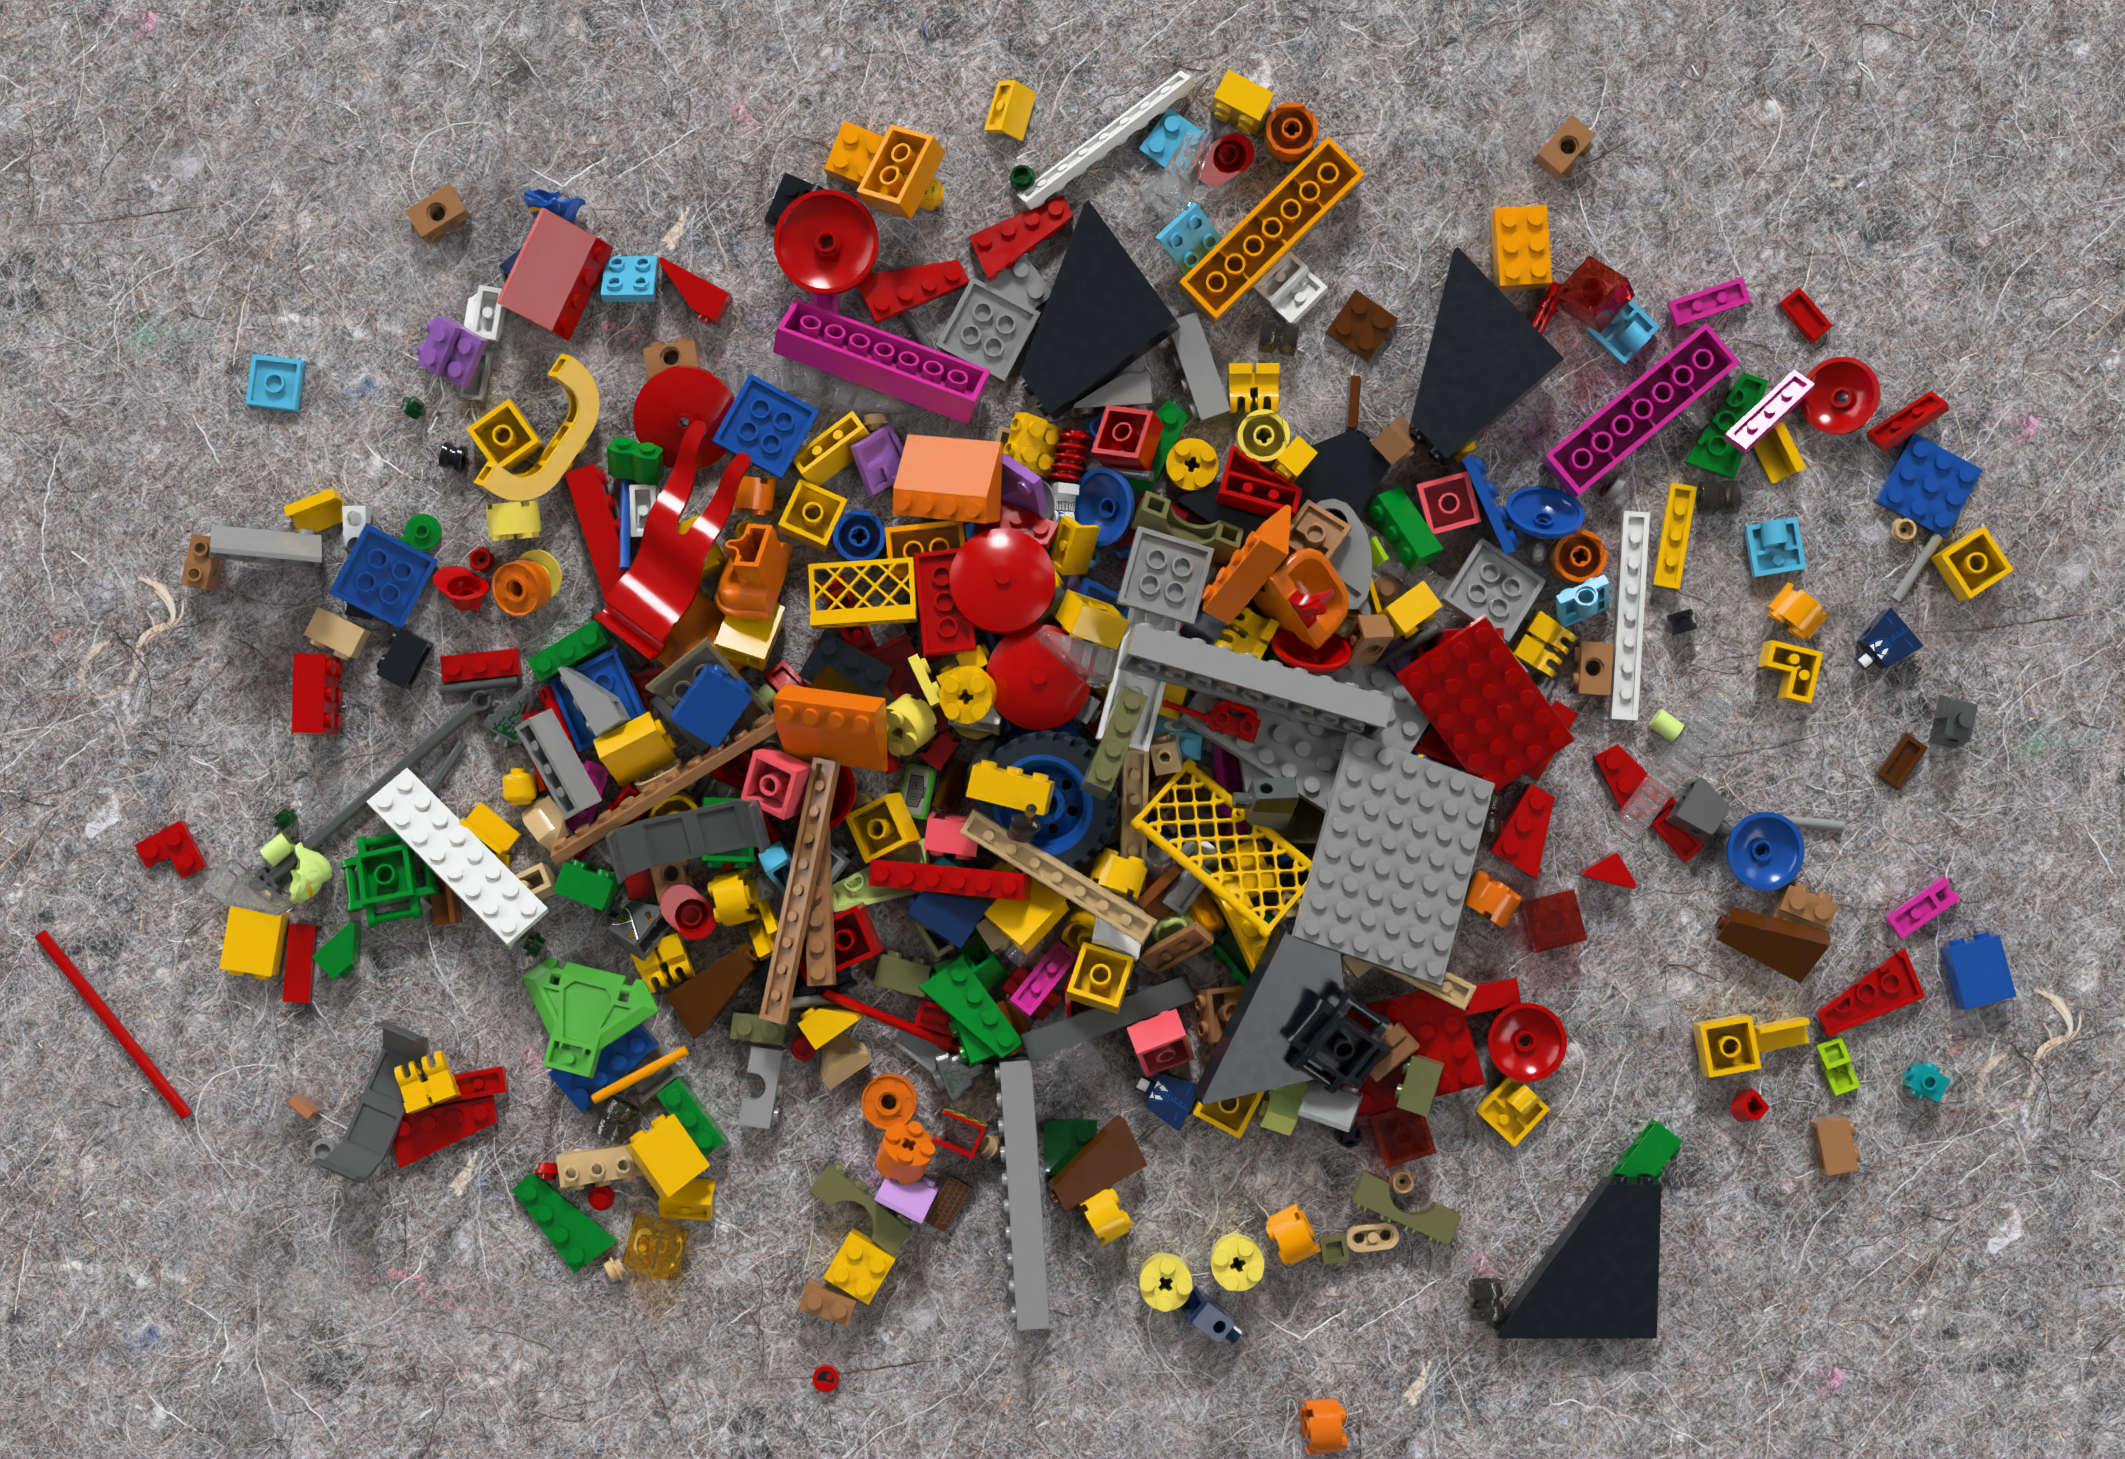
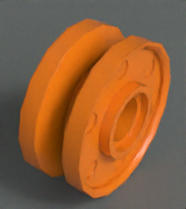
M530 559L515 560L499 567L493 576L491 585L493 598L497 605L505 613L515 617L525 616L545 607L550 599L552 590L550 578L546 570L538 562Z
M896 1073L881 1074L870 1081L864 1089L861 1099L862 1112L871 1124L880 1129L887 1130L897 1123L905 1125L916 1112L918 1105L917 1091L912 1082L903 1075ZM890 1094L895 1097L897 1103L894 1108H888L884 1105L883 1098L885 1095Z

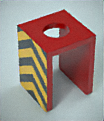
M945 1106L943 1114L980 1129L973 1149L933 1134L931 1142L973 1159L987 1123Z

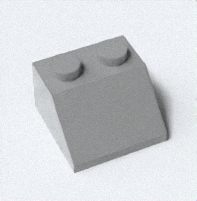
M1310 1080L1297 1115L1349 1132L1355 1123L1364 1093L1358 1091L1359 1088L1352 1084L1347 1085L1344 1083L1335 1093L1331 1094L1324 1089V1085L1316 1080Z

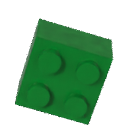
M580 858L564 862L553 889L554 893L601 911L612 909L621 883L618 884L615 871L606 868H598L596 870L592 868L593 863Z

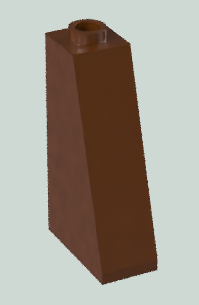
M1731 907L1726 914H1721L1715 924L1717 940L1800 984L1829 948L1830 932L1824 929Z
M747 942L666 995V998L693 1039L709 1031L761 965L756 951Z
M1120 1115L1115 1116L1048 1182L1051 1190L1048 1192V1196L1055 1207L1059 1206L1066 1211L1147 1166L1139 1146L1123 1117Z

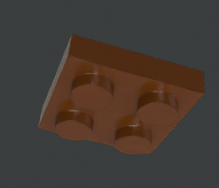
M1355 289L1325 334L1368 363L1398 318Z

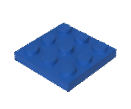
M750 373L716 432L712 443L734 455L740 452L747 453L751 457V464L782 480L817 419L820 410Z
M1913 433L1907 439L1874 502L1903 518L1911 519L1917 526L1932 534L1937 533L1945 539L1983 469Z
M365 523L329 593L398 628H402L438 559Z
M614 648L574 668L619 697L631 720L647 713L619 648ZM561 675L549 680V683L578 752H584L594 747L593 740L600 736H595V734L588 730L585 716L575 707L573 703L574 697L570 690L562 684L560 680Z

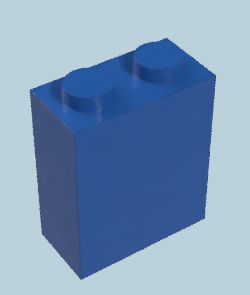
M707 662L671 712L672 721L717 749L752 700L751 687L740 678L735 680L728 676V671L718 664L713 666Z
M1983 931L1973 934V939L1964 941V938L1949 940L1947 946L1940 947L1956 1008L1968 1010L2017 997L2000 935Z

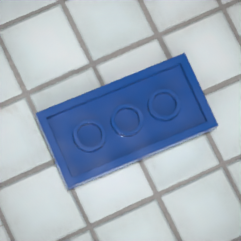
M1473 454L1463 458L1462 460L1505 555L1519 551L1520 537L1516 529L1511 530L1507 523L1509 519L1505 512V505L1500 506L1496 498L1500 496L1495 483L1489 482L1486 476L1489 469L1485 460Z
M641 1023L601 1050L594 1078L555 1068L548 1075L581 1113H584L594 1104L591 1098L593 1093L623 1078L657 1047L659 1042Z

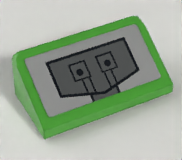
M910 763L906 766L901 795L913 818L928 819L937 774L936 768Z

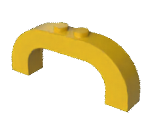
M561 354L547 374L565 390L569 400V410L566 419L533 467L521 474H511L498 464L488 461L473 482L474 484L495 496L513 501H524L545 494L558 483L565 473L570 471L573 465L572 461L576 455L585 449L587 445L586 440L592 433L599 414V394L595 381L589 371L574 357Z
M1222 865L1224 872H1232L1227 866ZM1217 867L1211 871L1213 873L1219 872V869ZM1224 876L1222 886L1229 892L1238 890L1239 880L1236 876ZM1205 886L1211 900H1214L1223 912L1252 974L1269 938H1264L1260 935L1254 925ZM1245 893L1243 903L1250 909L1254 908L1249 896Z

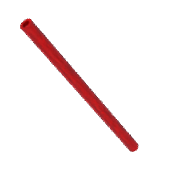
M46 930L38 933L35 939L179 1118L181 1120L187 1118L193 1111Z

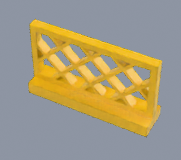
M913 557L808 564L811 613L809 617L810 626L813 629L918 622ZM908 564L909 574L901 582L891 572L897 565ZM887 565H891L888 570L884 567ZM872 566H879L885 572L876 583H873L864 575ZM857 567H865L862 571L857 569ZM845 568H853L859 574L850 585H847L838 577ZM830 569H838V570H837L836 573H834V572L831 571ZM815 570H827L832 575L823 587L815 581ZM888 575L899 584L889 596L878 587ZM862 577L873 586L863 598L852 589ZM835 579L846 587L837 599L826 591ZM908 580L910 589L905 586ZM815 585L820 589V591L817 594ZM902 587L910 594L909 605H899L892 599ZM877 589L887 599L879 607H872L866 600ZM851 591L860 601L854 608L846 609L840 601ZM823 593L834 601L827 610L817 611L816 601ZM889 602H891V603L894 604V606H886V605H887ZM863 603L868 606V607L860 608V606H861ZM838 605V606L841 607L842 609H834V608Z

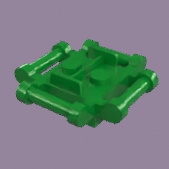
M396 833L371 838L366 836L358 837V854H355V857L340 861L341 869L344 870L348 898L346 912L355 913L365 909L369 928L379 927V924L411 917L413 919L423 918L420 898L434 897L440 894L439 886L435 882L434 871L422 860L425 887L418 888L414 855L417 854ZM402 842V845L369 851V848ZM356 867L358 872L361 900L358 899L357 883L355 876ZM410 902L409 908L379 914L376 911V907L391 906Z

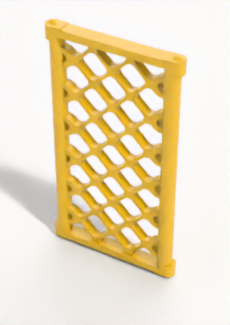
M1189 758L1183 764L1182 771L1177 772L1142 812L1131 820L1129 826L1136 832L1140 831L1254 925L1260 935L1264 938L1269 937L1274 927L1303 895L1306 882L1300 886L1297 874L1305 870L1309 872L1312 861L1272 828L1251 824L1253 826L1251 835H1238L1235 823L1246 820L1244 809L1233 808L1232 795L1196 767L1197 763ZM1186 772L1192 776L1189 785L1176 784ZM1203 786L1212 793L1211 801H1196L1195 789L1202 788ZM1189 789L1192 793V802H1178L1176 790ZM1171 790L1174 802L1160 803L1161 799ZM1225 803L1232 809L1231 818H1217L1215 806ZM1210 806L1213 818L1199 819L1197 807ZM1192 807L1194 819L1181 820L1178 808ZM1154 808L1157 813V821L1147 824L1143 819ZM1174 808L1176 820L1162 821L1159 809ZM1231 823L1233 836H1220L1217 824ZM1193 824L1196 830V837L1183 838L1180 832V825ZM1212 824L1215 836L1201 837L1198 825ZM1161 826H1176L1178 838L1166 840L1160 835ZM1264 836L1274 843L1272 852H1259L1256 840ZM1238 840H1251L1254 852L1240 853L1238 850ZM1203 841L1215 842L1217 854H1202L1200 843ZM1219 841H1233L1235 853L1222 854ZM1195 842L1198 848V855L1188 858L1181 852L1182 843ZM1286 853L1294 860L1293 868L1279 869L1277 856H1282ZM1258 857H1272L1274 870H1261ZM1234 858L1237 863V871L1224 872L1221 859ZM1240 858H1254L1256 870L1242 871ZM1216 859L1219 872L1212 873L1211 875L1201 869L1202 860ZM1273 874L1276 878L1277 887L1263 888L1260 875ZM1279 874H1293L1295 886L1282 887L1279 881ZM1255 875L1258 888L1245 889L1242 884V876ZM1223 877H1238L1239 889L1229 892L1222 886ZM1294 891L1296 894L1284 905L1281 892ZM1257 893L1260 906L1252 909L1247 907L1243 903L1244 894ZM1262 893H1277L1279 905L1265 906ZM1278 910L1279 913L1270 924L1263 920L1265 911Z

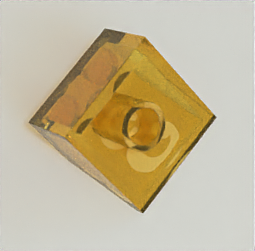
M635 1212L622 1263L651 1279L677 1280L690 1229L672 1220Z

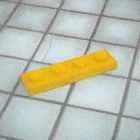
M1669 483L1652 586L1674 590L1680 589L1697 491L1695 486Z

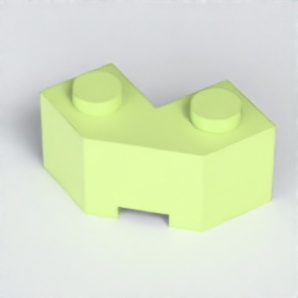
M1309 1081L1269 1090L1267 1099L1262 1100L1258 1115H1262L1260 1126L1290 1136L1298 1120L1297 1114Z

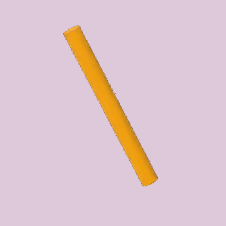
M684 1045L591 1095L593 1102L597 1104L688 1056L689 1051Z

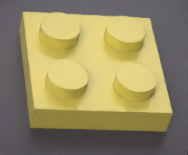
M918 654L909 657L908 662L930 708L934 709L940 706V688L936 681L931 683L928 677L932 673L925 657L920 659Z

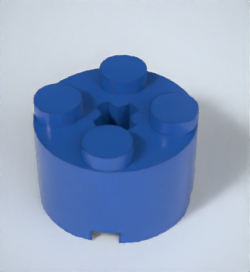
M865 510L851 511L843 516L834 527V545L841 556L847 561L881 559L887 549L885 526L871 512ZM861 532H863L867 539L862 540V544H859L855 537L860 536Z

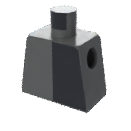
M1940 694L1928 743L1955 749L1969 742L1977 713V704Z
M1295 777L1254 779L1251 781L1247 793H1233L1232 807L1244 809L1246 822L1249 824L1286 830L1299 799Z

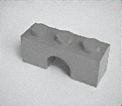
M760 1044L751 1046L747 1072L760 1075L765 1081L766 1089L761 1096L753 1097L746 1095L743 1097L739 1125L770 1129L773 1123L777 1124L780 1108L776 1107L777 1097H782L784 1082L780 1081L782 1071L786 1072L789 1056L785 1055L784 1048Z

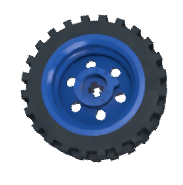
M1044 730L1025 734L1001 746L988 761L996 762L998 768L1006 770L1007 766L1023 769L1022 774L1030 776L1040 771L1045 772L1049 776L1048 780L1055 781L1052 795L1055 803L1050 805L1049 813L1042 816L974 798L973 801H977L978 811L1075 870L1099 853L1114 833V825L1118 822L1120 813H1117L1118 805L1121 804V795H1117L1116 789L1119 785L1118 779L1116 778L1113 788L1105 800L1083 792L1079 789L1097 747L1091 748L1086 744L1088 740L1082 737L1075 738L1070 736L1071 733L1066 731L1053 732V730ZM1068 779L1072 782L1070 789L1066 790L1062 787L1063 780ZM1076 806L1078 813L1072 815L1068 807ZM1026 815L1033 819L1031 825L1025 823L1024 817ZM1051 823H1054L1058 826V831L1056 833H1053L1049 830V825ZM1001 857L999 858V860L1002 861L1004 864L1008 863ZM1015 867V870L1023 872L1019 868Z

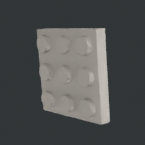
M972 277L936 343V347L958 359L990 370V376L1005 383L1039 320L1041 312Z
M1138 526L1116 603L1193 626L1214 548Z
M1481 537L1440 602L1470 622L1485 614L1495 628H1504V641L1507 644L1545 585L1546 580L1509 555H1505L1503 551Z

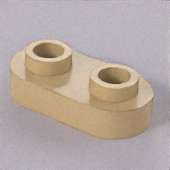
M675 759L637 778L634 784L638 791L643 793L642 790L647 785L653 782L658 784L665 779V776L674 769L680 770L685 765L681 759Z
M1385 1221L1357 1224L1348 1229L1346 1240L1350 1249L1355 1252L1387 1250L1393 1248L1398 1243L1399 1232L1393 1224ZM1383 1230L1389 1231V1236L1386 1239L1380 1237V1233ZM1357 1233L1363 1234V1239L1360 1242L1354 1241V1236Z

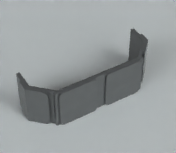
M754 799L732 800L688 811L648 818L612 830L606 835L618 884L622 883L628 876L654 866L744 847H758L760 854H762L771 847L760 802Z
M385 1020L374 1022V1025L383 1028V1049L343 1140L325 1159L315 1158L313 1161L320 1167L358 1183H365L374 1174L376 1168L384 1162L406 1111L394 1068L403 1065L408 1077H410L409 1062L415 1060L423 1074L421 1057L426 1056L428 1051V1038Z

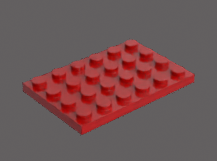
M1485 614L1396 673L1399 681L1466 772L1495 783L1493 793L1575 741L1573 735Z
M1424 990L1410 992L1365 1005L1379 1016L1384 1015L1389 1018L1393 1025L1401 1022L1420 1046L1414 1052L1415 1054L1445 1063L1435 1097L1486 1083L1464 1010ZM1352 1009L1348 1010L1347 1016L1368 1030L1372 1029L1374 1024ZM1405 1060L1378 1082L1370 1074L1365 1077V1083L1358 1090L1364 1094L1357 1117L1397 1107L1398 1100L1394 1099L1398 1084H1404L1406 1074L1402 1073Z

